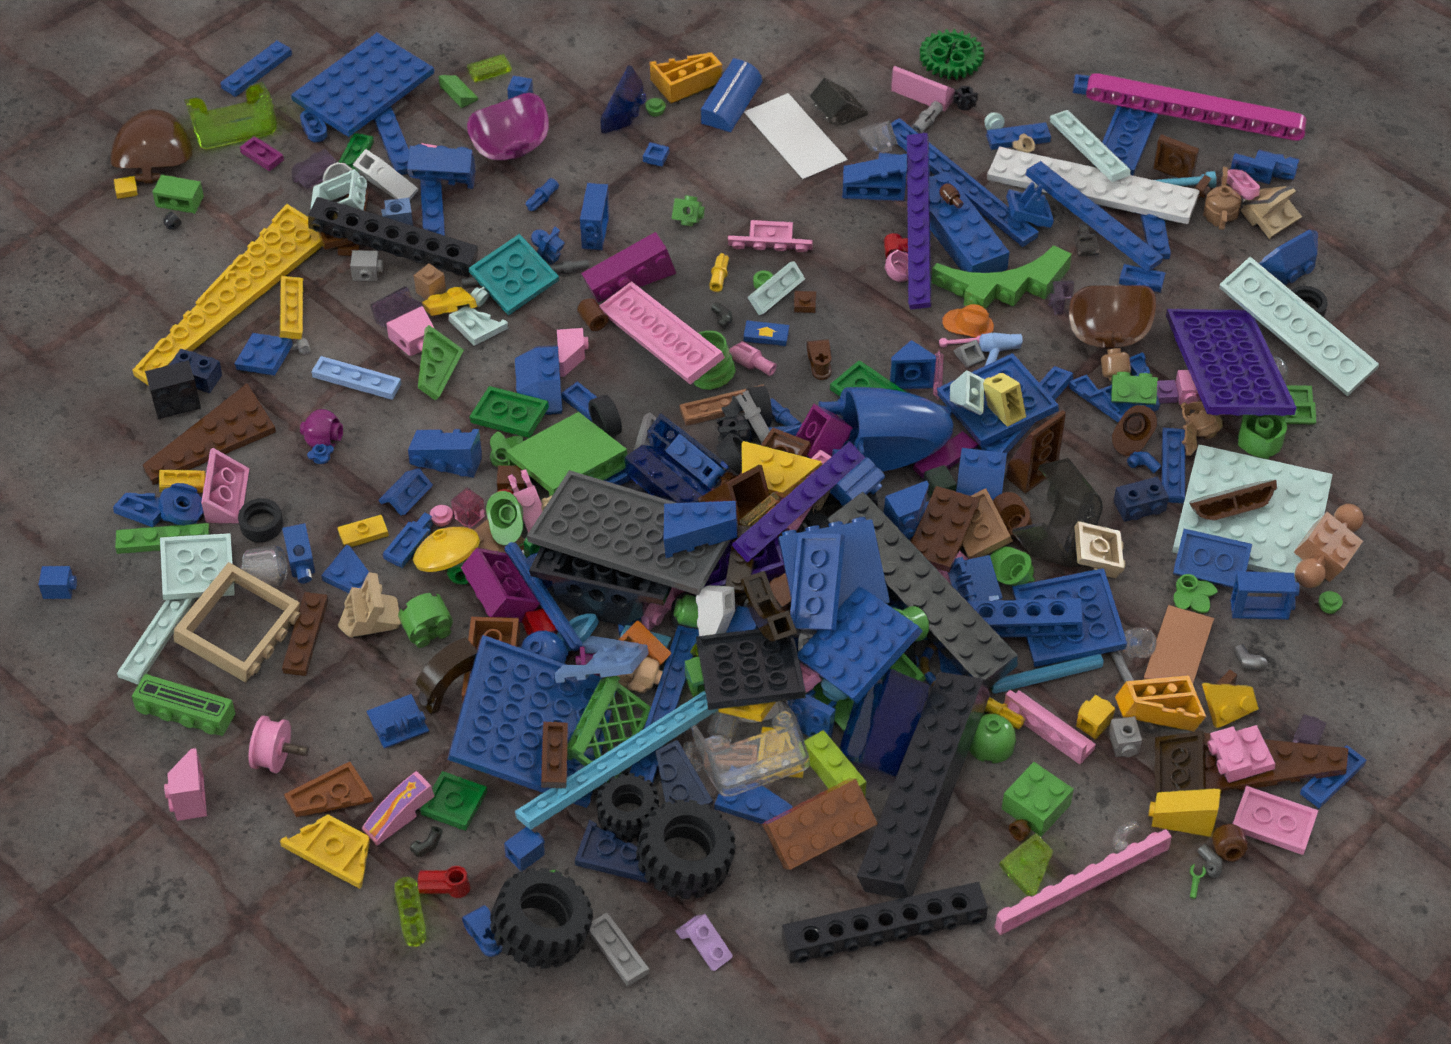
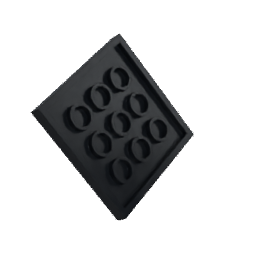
M759 629L696 636L708 710L806 698L793 635L776 641H770Z

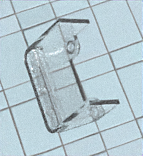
M778 701L779 714L775 715L772 719L773 730L732 744L725 737L719 735L704 739L696 725L691 726L696 757L719 794L734 796L802 772L809 767V753L797 718L786 701Z

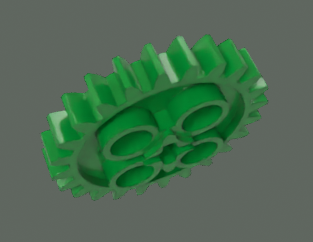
M945 29V33L938 30L937 35L931 33L930 38L925 37V42H921L920 61H922V66H926V71L933 70L932 75L939 73L940 78L944 75H947V79H950L951 76L958 79V75L966 78V73L973 75V70L978 71V68L982 66L984 47H981V42H977V37L971 38V33L963 35V30L960 33H956V29H953L952 32Z

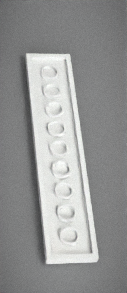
M999 147L987 173V180L1027 188L1033 181L1025 175L1026 170L1042 161L1095 204L1144 215L1151 214L1158 216V218L1185 224L1189 223L1199 197V190L1132 175L1112 182L1095 167Z

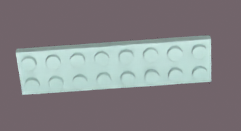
M1251 257L1220 284V289L1347 396L1379 368V363Z

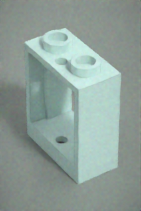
M354 169L314 186L311 208L316 197L332 201L349 194V198L337 203L363 210L367 187L365 178Z

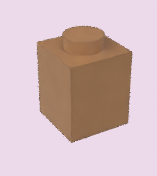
M431 264L426 265L414 274L416 293L427 300L432 295H440L446 292L444 273Z

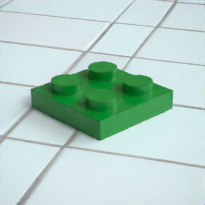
M442 771L432 788L435 797L422 806L421 815L466 831L487 794V787Z

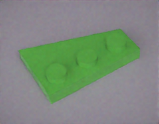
M430 325L424 331L418 389L432 399L437 400L464 350Z

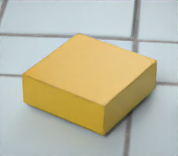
M135 176L114 179L117 199L138 195Z

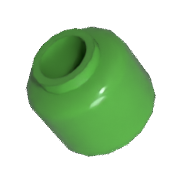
M684 595L681 599H677L674 617H677L679 624L698 628L696 596Z

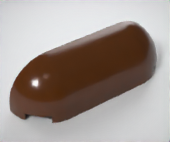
M1265 480L1246 484L1191 500L1189 504L1192 510L1201 518L1207 520L1226 518L1266 506L1272 498L1274 490L1277 489V481Z

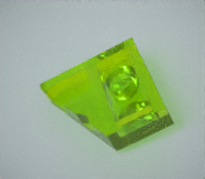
M1035 833L1002 859L999 866L1027 896L1033 897L1038 892L1053 850Z

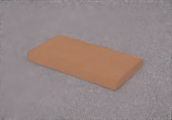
M1168 605L1143 680L1189 675L1193 684L1214 618Z

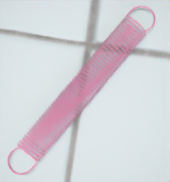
M940 350L936 356L934 395L935 392L937 395V388L942 386L943 357L940 355Z

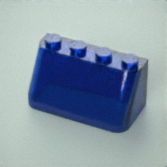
M888 669L858 704L854 702L839 747L851 764L896 778L920 720L924 703L928 698L930 685L895 670Z

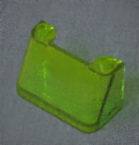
M264 82L252 84L246 89L247 102L207 110V106L201 98L185 99V107L198 145L201 148L210 149L249 140L254 136L258 138L272 134L277 128V122L271 96Z

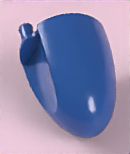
M846 387L843 389L838 401L818 402V406L838 415L852 427L850 437L844 442L842 447L850 441L881 472L901 468L931 456L946 445L953 434V421L942 407L926 398L903 391L874 387ZM833 449L832 456L840 449Z

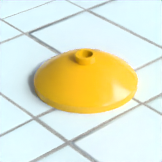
M467 527L438 529L418 546L413 557L414 564L417 569L424 572H436L451 568L466 560L478 548L480 538L475 530Z

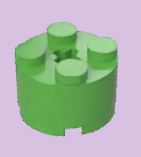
M1243 415L1238 435L1239 447L1247 453L1263 459H1269L1270 456L1277 454L1283 446L1287 431L1285 417L1278 415Z
M431 593L419 595L406 603L407 608L404 611L401 609L398 613V618L408 638L418 648L427 646L432 639L437 637L443 639L451 634L450 628L453 624V619L439 594H436V596H432Z

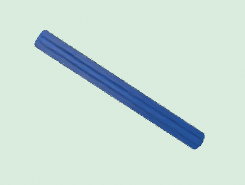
M508 543L504 548L505 552L571 651H578L583 645L582 641L541 579L530 576L529 569L531 564L517 543Z

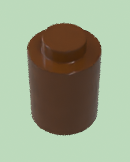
M584 299L577 308L578 314L592 331H599L607 325L608 316L595 299Z

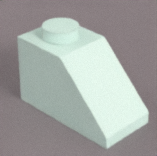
M966 370L950 384V401L968 411L981 415L984 408V379Z

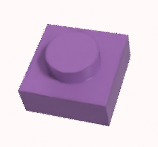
M1175 380L1157 382V396L1160 403L1178 402L1179 396Z

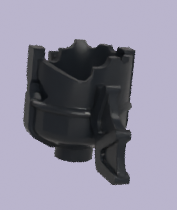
M732 396L731 403L726 407H722L725 417L716 420L719 425L717 429L720 433L718 443L729 433L739 436L745 442L752 443L753 438H758L749 419H745L744 416H737L743 409L736 396Z

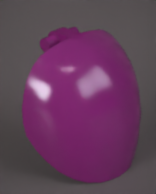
M524 93L498 104L479 109L471 114L467 122V131L475 148L483 156L494 160H511L527 155L543 142L549 129L545 104L539 96L533 93Z

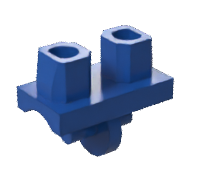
M556 226L550 235L544 230H536L531 235V242L539 247L537 253L551 265L560 258L561 253L559 251L565 245V242L558 237L560 230Z

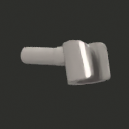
M302 338V340L298 339L290 349H298L302 355L311 352L308 341L305 338Z

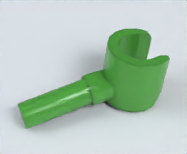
M1195 864L1189 869L1190 875L1193 877L1190 898L1196 899L1200 878L1206 873L1205 867L1202 866V873L1199 876L1195 875L1193 872Z

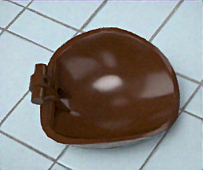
M149 109L132 116L123 124L113 141L110 163L112 166L121 169L142 168L143 174L135 175L136 182L151 184L154 181H158L161 173H153V167L180 165L191 158L193 147L184 126L174 115L159 109Z
M1091 285L1083 287L1074 294L1070 301L1069 319L1072 331L1082 342L1095 347L1116 349L1133 345L1143 339L1151 329L1156 311V297L1153 290L1145 285Z

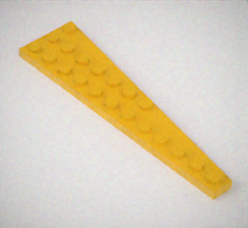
M286 204L272 219V224L260 232V237L247 246V251L239 255L196 301L195 307L191 311L187 310L183 315V320L178 325L174 324L170 329V334L166 338H162L132 370L134 376L148 385L145 371L168 366L180 349L187 351L196 349L279 282L281 276L289 274L323 246L318 232L308 228V217Z

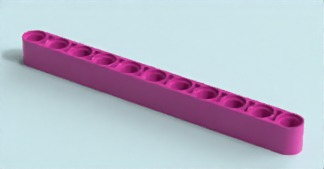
M1095 73L1088 79L1086 95L1093 101L1294 141L1301 140L1305 136L1306 118L1300 113Z

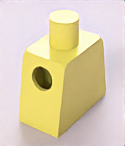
M999 373L984 380L983 386L987 405L1007 427L1026 418L1019 382L1004 373Z

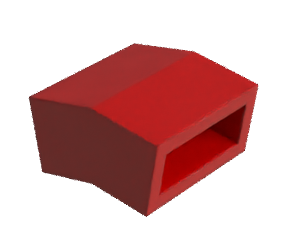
M544 609L525 612L522 623L527 635L544 630L557 635L558 631Z

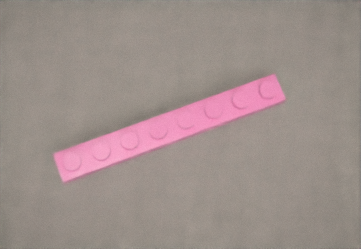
M1166 829L1159 833L1154 832L1145 840L1130 844L1124 851L1118 854L1112 853L1104 861L1096 865L1090 864L1082 872L1065 877L1061 883L1055 886L1049 885L1039 894L1033 897L1027 896L1019 904L1011 908L1006 907L1002 909L996 917V930L1002 935L1169 850L1172 836Z

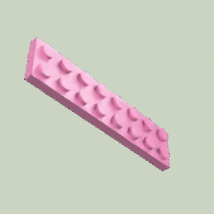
M632 281L599 305L608 316V319L689 384L698 380L725 358L722 351Z

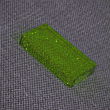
M504 54L467 65V70L474 82L512 71L511 65Z

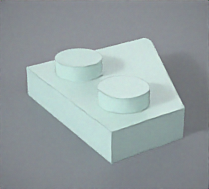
M468 306L449 314V322L474 346L508 329L507 321L503 319L501 322L492 320L491 315L478 312L476 309Z

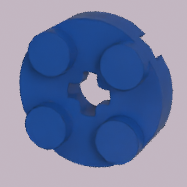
M175 483L171 487L165 488L158 501L162 519L177 525L196 524L204 513L201 504L202 497L196 493L197 489L184 483ZM180 501L184 502V506L187 507H181L178 504Z

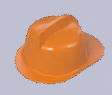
M976 304L968 305L962 309L951 310L944 315L942 321L944 328L949 332L974 338L981 334L992 333L994 328L987 310Z

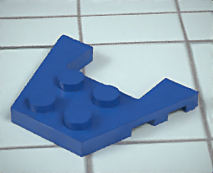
M1143 352L1130 357L1131 373L1133 376H1139L1140 373L1150 374ZM1087 375L1069 381V388L1116 422L1120 421L1129 408L1136 405H1144L1111 402L1112 385L1098 390ZM1158 396L1156 405L1144 406L1149 407L1153 412L1159 410L1160 402Z

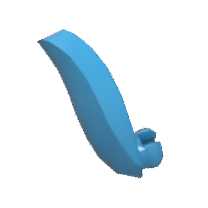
M584 614L571 619L569 623L582 643H584L595 630L599 620L595 614ZM558 632L557 636L565 643V641Z

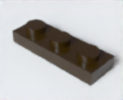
M738 525L737 538L732 540V544L752 526ZM731 546L725 586L734 587V593L745 594L741 579L753 575L755 556L747 563L735 548Z

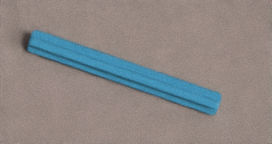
M1096 654L1003 677L990 689L992 693L996 694L1101 668L1104 661L1101 654Z

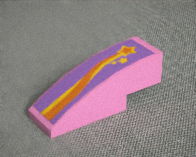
M417 771L414 772L381 802L362 827V831L378 846L416 818L415 811L435 797L431 785Z

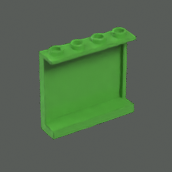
M580 412L506 450L508 466H518L522 470L526 469L530 477L549 491V496H553L569 470L604 481L629 467L627 449Z

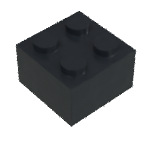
M189 360L145 371L158 419L201 408Z

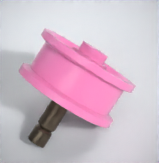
M261 716L254 727L250 740L249 765L252 769H258L261 766L269 768L272 773H278L282 769L288 753L307 757L309 747L290 743L291 726L288 720L283 719L280 722L270 721L268 716Z

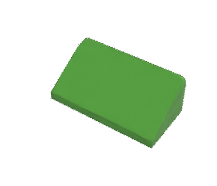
M439 76L440 87L461 108L478 100V97L457 76Z

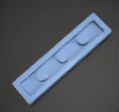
M323 356L319 358L311 371L313 378L393 400L402 384L401 378Z

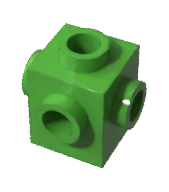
M685 195V199L675 198L672 219L681 220V225L693 226L694 223H699L700 219H703L705 207L694 196ZM688 208L691 209L690 214L687 212Z

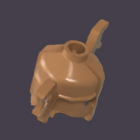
M1223 167L1221 186L1212 189L1206 195L1203 216L1206 217L1207 221L1216 227L1219 225L1220 230L1225 229L1227 221L1238 219L1241 206V196L1233 188L1226 186L1228 167Z
M1195 401L1189 404L1183 402L1180 405L1186 421V425H1183L1185 437L1182 441L1186 448V456H1191L1197 449L1196 436L1204 437L1205 439L1213 438L1223 426L1221 416L1207 414L1202 401Z

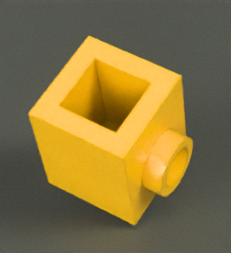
M1095 695L1090 701L1086 700L1080 707L1076 727L1096 739L1110 725L1114 717L1115 707L1109 701Z

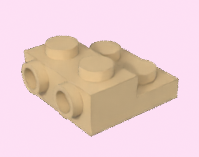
M1078 521L1074 526L1078 564L1094 567V570L1104 568L1107 577L1117 578L1125 568V560L1122 553L1123 541H1121L1120 531Z

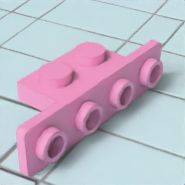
M751 220L750 237L728 236V245L735 249L753 247L755 250L774 248L776 251L795 249L797 252H807L812 250L813 240L792 239L793 222Z

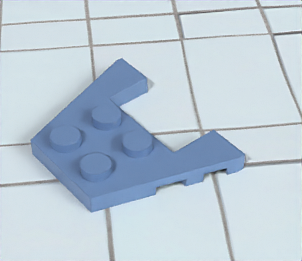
M589 636L582 647H585V653H596L593 655V658L586 665H562L555 673L556 683L565 682L566 677L573 676L577 677V681L585 680L590 674L600 673L601 677L632 674L649 654L648 646L635 642Z

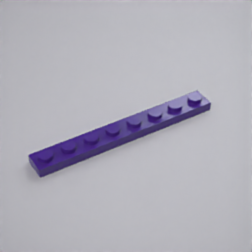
M849 441L741 535L732 546L748 563L864 460L865 457Z

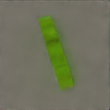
M403 877L394 886L405 943L416 947L422 945L427 937L416 881L410 877ZM404 887L409 888V899H405ZM408 907H415L418 910L413 916H406L403 912ZM410 925H416L418 936L412 937Z

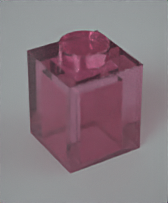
M465 488L451 500L453 517L465 527L471 528L485 517L483 498L470 488Z

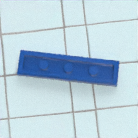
M1163 428L1161 483L1169 496L1168 502L1184 504L1185 446L1182 444V441L1185 437V430Z

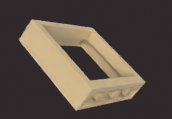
M228 562L174 628V642L246 683L251 676L258 673L263 660L270 658L277 642L284 640L288 628L291 625H295V622L301 615L299 613L300 602ZM233 582L284 610L283 614L245 662L193 633Z

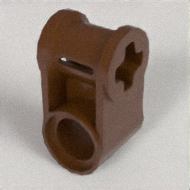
M829 339L807 341V354L813 377L818 380L828 379L832 374Z

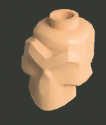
M645 657L632 674L617 675L620 677L618 683L629 691L645 693L652 688L653 684H659L663 671L658 670L659 662L657 660Z

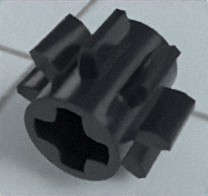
M961 86L958 90L955 89L952 103L957 104L958 109L962 111L970 110L972 107H976L978 93H973V88L970 86Z

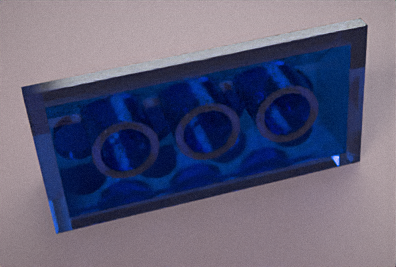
M641 445L625 457L626 474L650 495L676 503L699 502V497L712 491L660 446Z

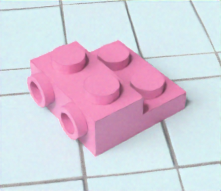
M1257 725L1238 731L1233 726L1210 733V741L1207 742L1208 749L1211 755L1216 756L1219 773L1225 775L1228 783L1275 769V762Z

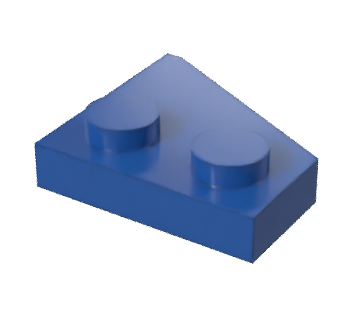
M125 493L113 506L114 513L154 527L162 518L158 507L160 497H155V493Z
M346 544L321 576L322 581L349 593L352 587H362L369 571L352 548Z

